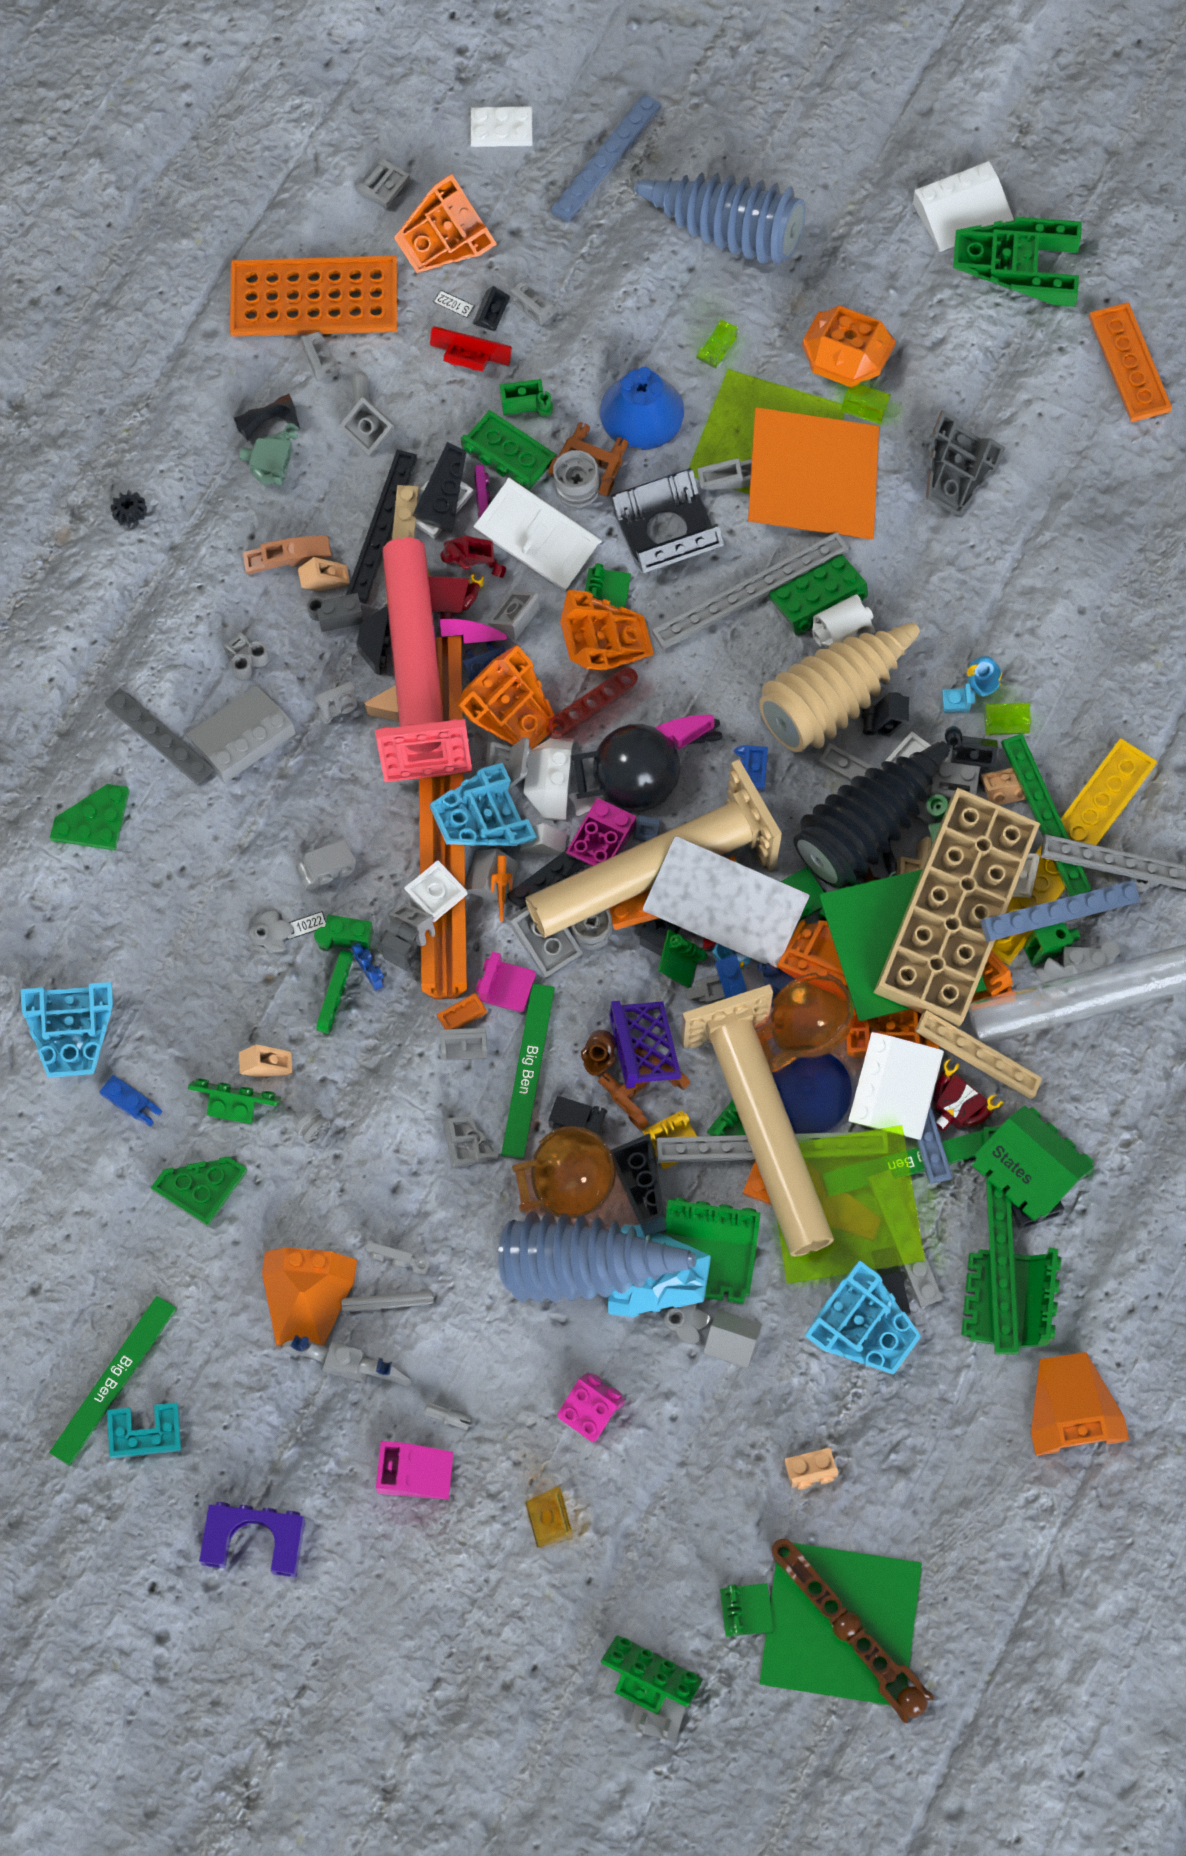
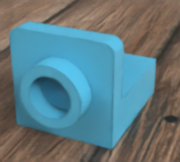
M965 683V687L960 689H942L943 713L970 712L971 704L975 703L974 690H970V683Z

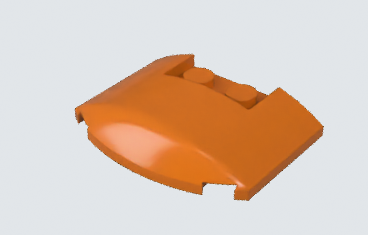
M806 920L800 921L777 967L797 980L799 978L839 994L840 998L852 1000L827 921L818 920V923L805 924Z

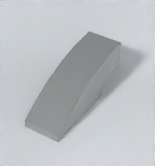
M739 458L697 468L701 488L734 489L750 487L752 459L740 462Z

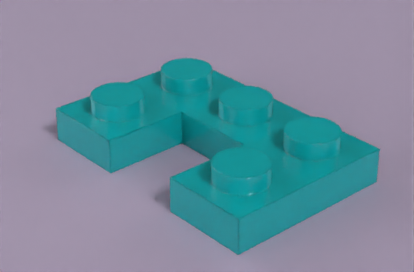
M178 1402L154 1405L155 1428L133 1430L131 1408L107 1410L109 1457L120 1458L182 1451Z

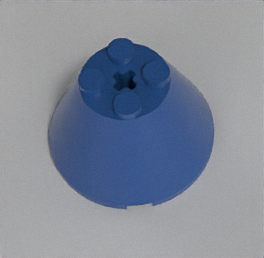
M648 367L635 369L615 382L604 394L600 405V419L604 430L615 442L618 437L622 438L621 443L623 439H626L629 442L627 448L630 446L641 448V450H648L666 444L678 433L684 417V405L677 389Z

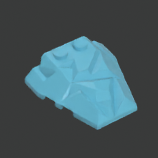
M503 763L482 768L474 777L464 780L461 786L455 790L451 789L430 804L429 807L446 844L517 846L536 840L537 837L529 819L521 820L508 792L511 780Z
M112 982L89 984V987L72 989H21L22 1013L27 1021L30 1034L35 1041L48 1078L94 1074L113 1008Z
M624 1224L621 1228L622 1233L627 1234L629 1228L633 1226L637 1232V1237L645 1239L640 1226ZM661 1233L652 1235L651 1239L654 1242L660 1244L665 1242L668 1246L690 1250L691 1253H695V1267H691L689 1270L676 1271L673 1274H663L657 1280H653L650 1277L642 1287L637 1288L632 1284L629 1290L623 1294L614 1290L608 1298L609 1315L636 1317L639 1316V1313L649 1311L655 1313L667 1307L674 1306L678 1308L704 1302L711 1256Z
M858 1261L815 1316L804 1337L823 1351L890 1374H895L921 1338V1335L905 1312H902L897 1305L892 1293L888 1292L882 1283L881 1277L863 1262Z

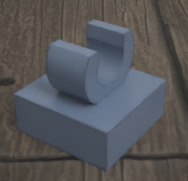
M639 815L635 838L648 841L657 837L660 820L656 817L654 819L647 817V815Z

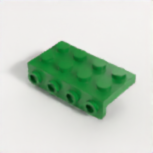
M491 410L484 415L467 436L463 435L461 437V447L467 451V454L475 455L482 464L490 465L500 476L511 478L528 491L546 472L554 457L557 456L556 453Z
M841 554L770 592L769 599L792 625L794 634L799 635L813 627V617L816 614L855 594L860 597L862 602L868 597L867 582Z

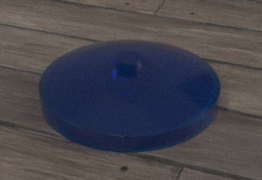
M803 1046L786 1050L770 1062L769 1067L794 1134L825 1133L841 1122L850 1106L852 1085L846 1068L835 1056L819 1048Z

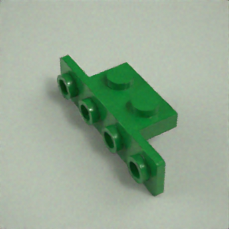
M201 1078L192 1081L188 1085V1090L209 1093L206 1116L248 1124L253 1122L255 1103L277 1106L281 1102V1097L275 1096L276 1093L271 1091L258 1093L253 1092V1089L249 1087L237 1089L232 1088L228 1083H218L216 1085L209 1083V1080Z

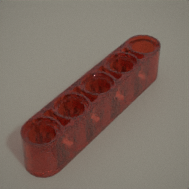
M632 668L620 670L554 715L546 727L548 737L552 739L564 737L627 694L637 682L638 675L636 671ZM623 676L629 677L630 680H631V683H630V684L624 683V682L622 681V678H621V677H623ZM605 688H610V689H612L613 692H614V695H612V696L607 695V694L605 693L604 689H605ZM587 700L595 701L597 707H590L587 704ZM576 712L580 719H572L569 713ZM552 724H559L562 727V731H555L552 728Z

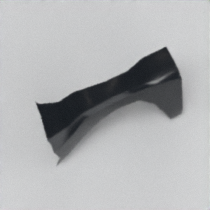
M290 394L279 397L276 401L265 407L251 409L243 415L233 417L238 432L245 437L247 442L262 423L274 417L283 418L288 424L293 423L300 429L296 408Z

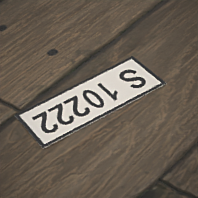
M443 290L439 291L433 303L465 318H468L475 305Z
M323 911L288 922L294 927V931L287 937V940L314 932L320 927H325L326 920Z

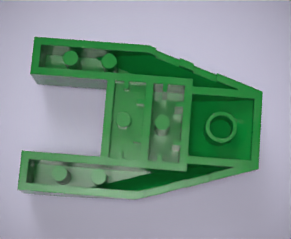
M1016 217L1013 221L1003 223L1002 221H997L993 225L984 227L978 225L958 229L955 232L953 268L1052 305L1075 307L1078 296L1079 275L1037 272L1038 250L1078 253L1081 242L1082 221Z

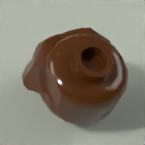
M594 1031L590 1034L585 1047L581 1050V1058L584 1061L583 1065L592 1076L600 1075L616 1061L614 1055L616 1039L609 1031Z

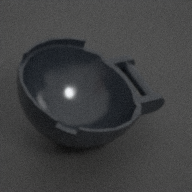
M629 724L619 727L602 740L596 751L570 755L571 761H574L578 787L577 799L603 795L607 801L616 807L632 812L646 811L664 803L678 784L680 759L677 749L668 736L666 737L653 726ZM594 758L593 775L599 790L587 792L582 759Z

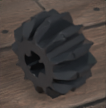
M128 490L126 495L120 492V498L113 497V504L110 507L112 517L115 521L118 520L121 526L126 523L130 528L131 523H135L138 526V520H145L144 514L147 513V506L145 505V499L140 497L139 493L131 494V491Z

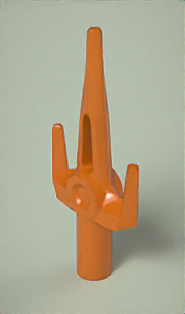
M497 855V873L491 876V892H494L496 882L500 922H503L506 884L509 882V891H512V874L506 873V855Z

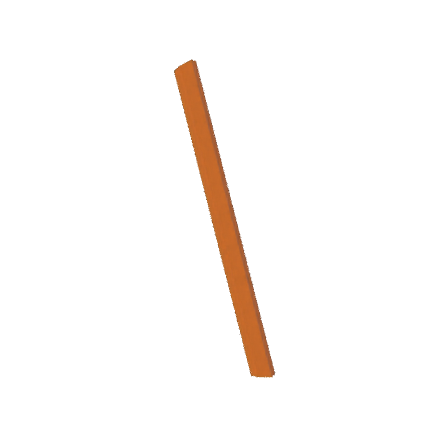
M461 636L435 638L444 721L451 719L461 720L463 719V712L457 704L462 694ZM464 773L419 778L420 874L436 861H439L465 888V845L446 844L429 807L432 802L451 789L455 790L461 786V783L464 781ZM466 896L433 922L435 928L434 937L429 935V930L425 932L426 944L421 947L422 991L434 999H456L467 990Z

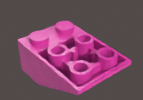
M596 798L566 854L591 866L620 854L636 828V816Z
M381 1441L376 1480L377 1493L449 1500L453 1452L408 1443Z

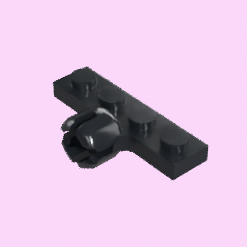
M566 849L507 894L508 899L521 910L527 906V896L570 877V875L586 863L566 854Z

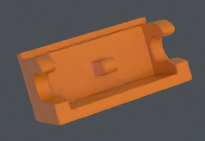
M991 950L982 976L987 988L986 991L991 996H994L1013 985L1010 969Z

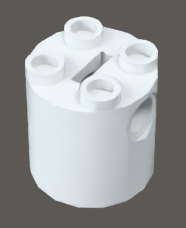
M855 594L816 614L813 617L812 632L816 643L819 646L824 645L828 649L831 643H843L844 639L850 636L859 638L863 633L875 634V628L871 623V619H873L872 611L869 607L865 608L860 597Z

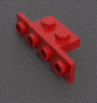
M433 326L431 329L430 345L446 350L443 357L444 362L482 372L489 361L509 366L511 362L512 347L509 345Z

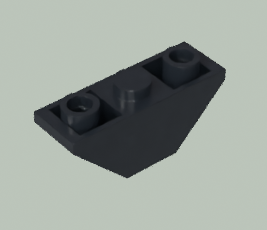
M388 607L382 608L360 623L357 638L359 654L378 675H381L382 667H386L387 654L384 653L385 648H389L390 645Z

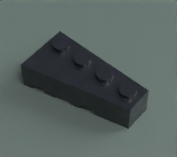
M650 1133L607 1151L645 1238L648 1234L652 1236L666 1230L655 1149Z

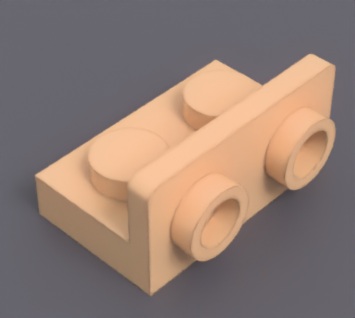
M1012 768L981 774V782L987 793V801L1003 805L1026 800Z
M831 1448L784 1459L791 1488L797 1487L798 1490L811 1487V1483L820 1481L821 1484L833 1482L835 1477H838L839 1472L835 1466Z

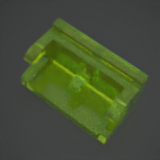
M719 320V325L716 326L712 335L696 355V359L715 369L737 339L738 326L724 320Z
M861 384L853 387L849 386L843 399L841 411L881 425L888 409L887 405L891 394Z
M1030 703L986 704L984 710L985 734H1029L1031 725Z

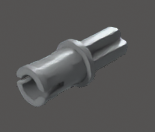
M431 1402L427 1403L424 1410L425 1416L442 1421L444 1425L448 1423L466 1431L469 1424L460 1420L470 1422L472 1418L471 1415L452 1410V1407L448 1409Z

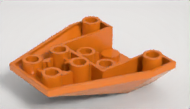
M1087 1352L1039 1360L1031 1425V1438L1035 1456L1057 1453L1060 1451V1448L1105 1441L1106 1445L1129 1441L1124 1415Z

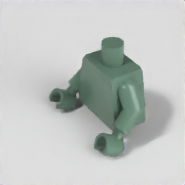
M293 423L286 425L282 432L265 438H258L254 449L242 447L240 460L249 461L252 475L262 485L275 483L283 485L293 452L290 439L296 440L298 438V434L295 431L299 430V428Z

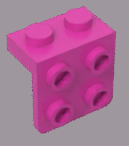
M492 952L490 959L486 958L483 971L485 973L483 979L479 978L476 986L480 1001L516 1012H523L536 977L535 971L502 962L501 954Z
M588 1372L578 1379L559 1410L558 1418L585 1438L594 1442L601 1435L613 1413L622 1407L626 1399L621 1396L620 1391L605 1385L599 1376Z

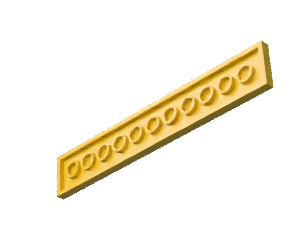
M1120 738L1062 816L1061 821L1069 839L1097 846L1152 772L1158 761ZM1042 845L1035 853L1039 855L1040 859L1031 898L1012 896L1006 913L1058 900L1065 891V886L1053 860L1041 858ZM1034 930L997 939L994 941L991 950L1001 961L1010 966Z

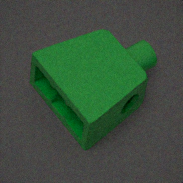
M1063 922L1034 930L1023 949L1032 967L1045 963L1048 958L1055 959L1062 956L1064 947H1071L1073 942L1079 941L1080 934L1077 928L1068 930Z

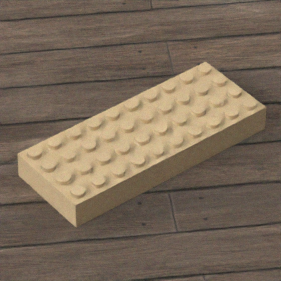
M960 788L956 789L951 796L873 993L921 1014L928 1010L956 1028L963 1023L995 941L986 942L980 920L1006 913L1040 826L1039 822Z

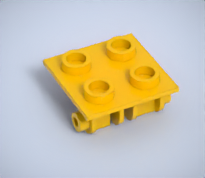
M681 1110L642 1130L644 1135L650 1133L656 1157L657 1138L697 1137L689 1123L690 1119L687 1113ZM663 1162L660 1164L663 1170L678 1162Z

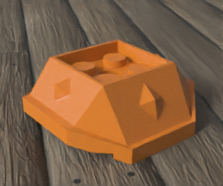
M838 305L827 311H818L803 338L802 347L809 361L812 373L853 387L862 381L880 375L895 347L896 340L885 328L882 321Z

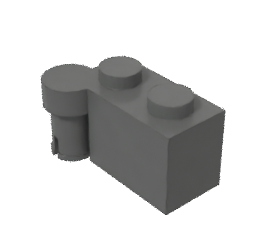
M395 917L388 930L384 931L380 939L384 959L408 971L419 954L416 942L419 931L406 925L402 919Z

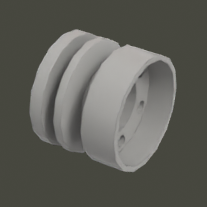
M572 450L557 458L553 466V476L559 500L573 508H582L590 505L598 497L600 489L598 465L595 459L589 453L581 450Z

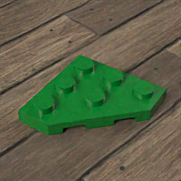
M106 784L56 816L50 834L51 841L116 851L130 793L129 787Z
M228 1156L209 1162L202 1161L187 1164L185 1167L175 1169L173 1167L167 1168L161 1172L151 1186V1190L208 1227L248 1170Z

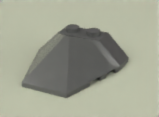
M941 410L933 429L926 499L950 513L960 516L975 497L974 494L979 487H983L987 482L986 478L998 468L1006 447L991 438L975 436L957 425L959 419Z

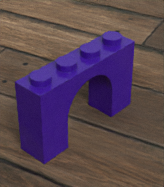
M216 1502L215 1505L209 1504L199 1562L202 1566L226 1569L229 1546L233 1535L246 1525L258 1524L268 1528L274 1536L275 1544L270 1570L272 1574L297 1578L305 1519L303 1516H300V1512L286 1511V1514L277 1513V1510L273 1508H263L262 1511L253 1510V1507L249 1505H239V1508H234L225 1502Z

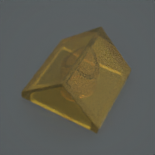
M556 1486L525 1502L537 1548L573 1539L560 1486Z

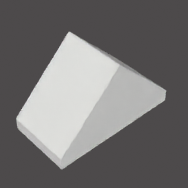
M546 823L535 825L532 828L537 837L536 840L521 844L520 851L560 855L566 848L567 833Z

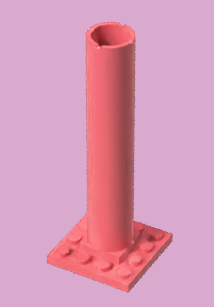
M415 538L393 539L383 547V564L399 727L375 729L384 782L472 772V763L465 719H451L449 721H444L426 549L423 542Z

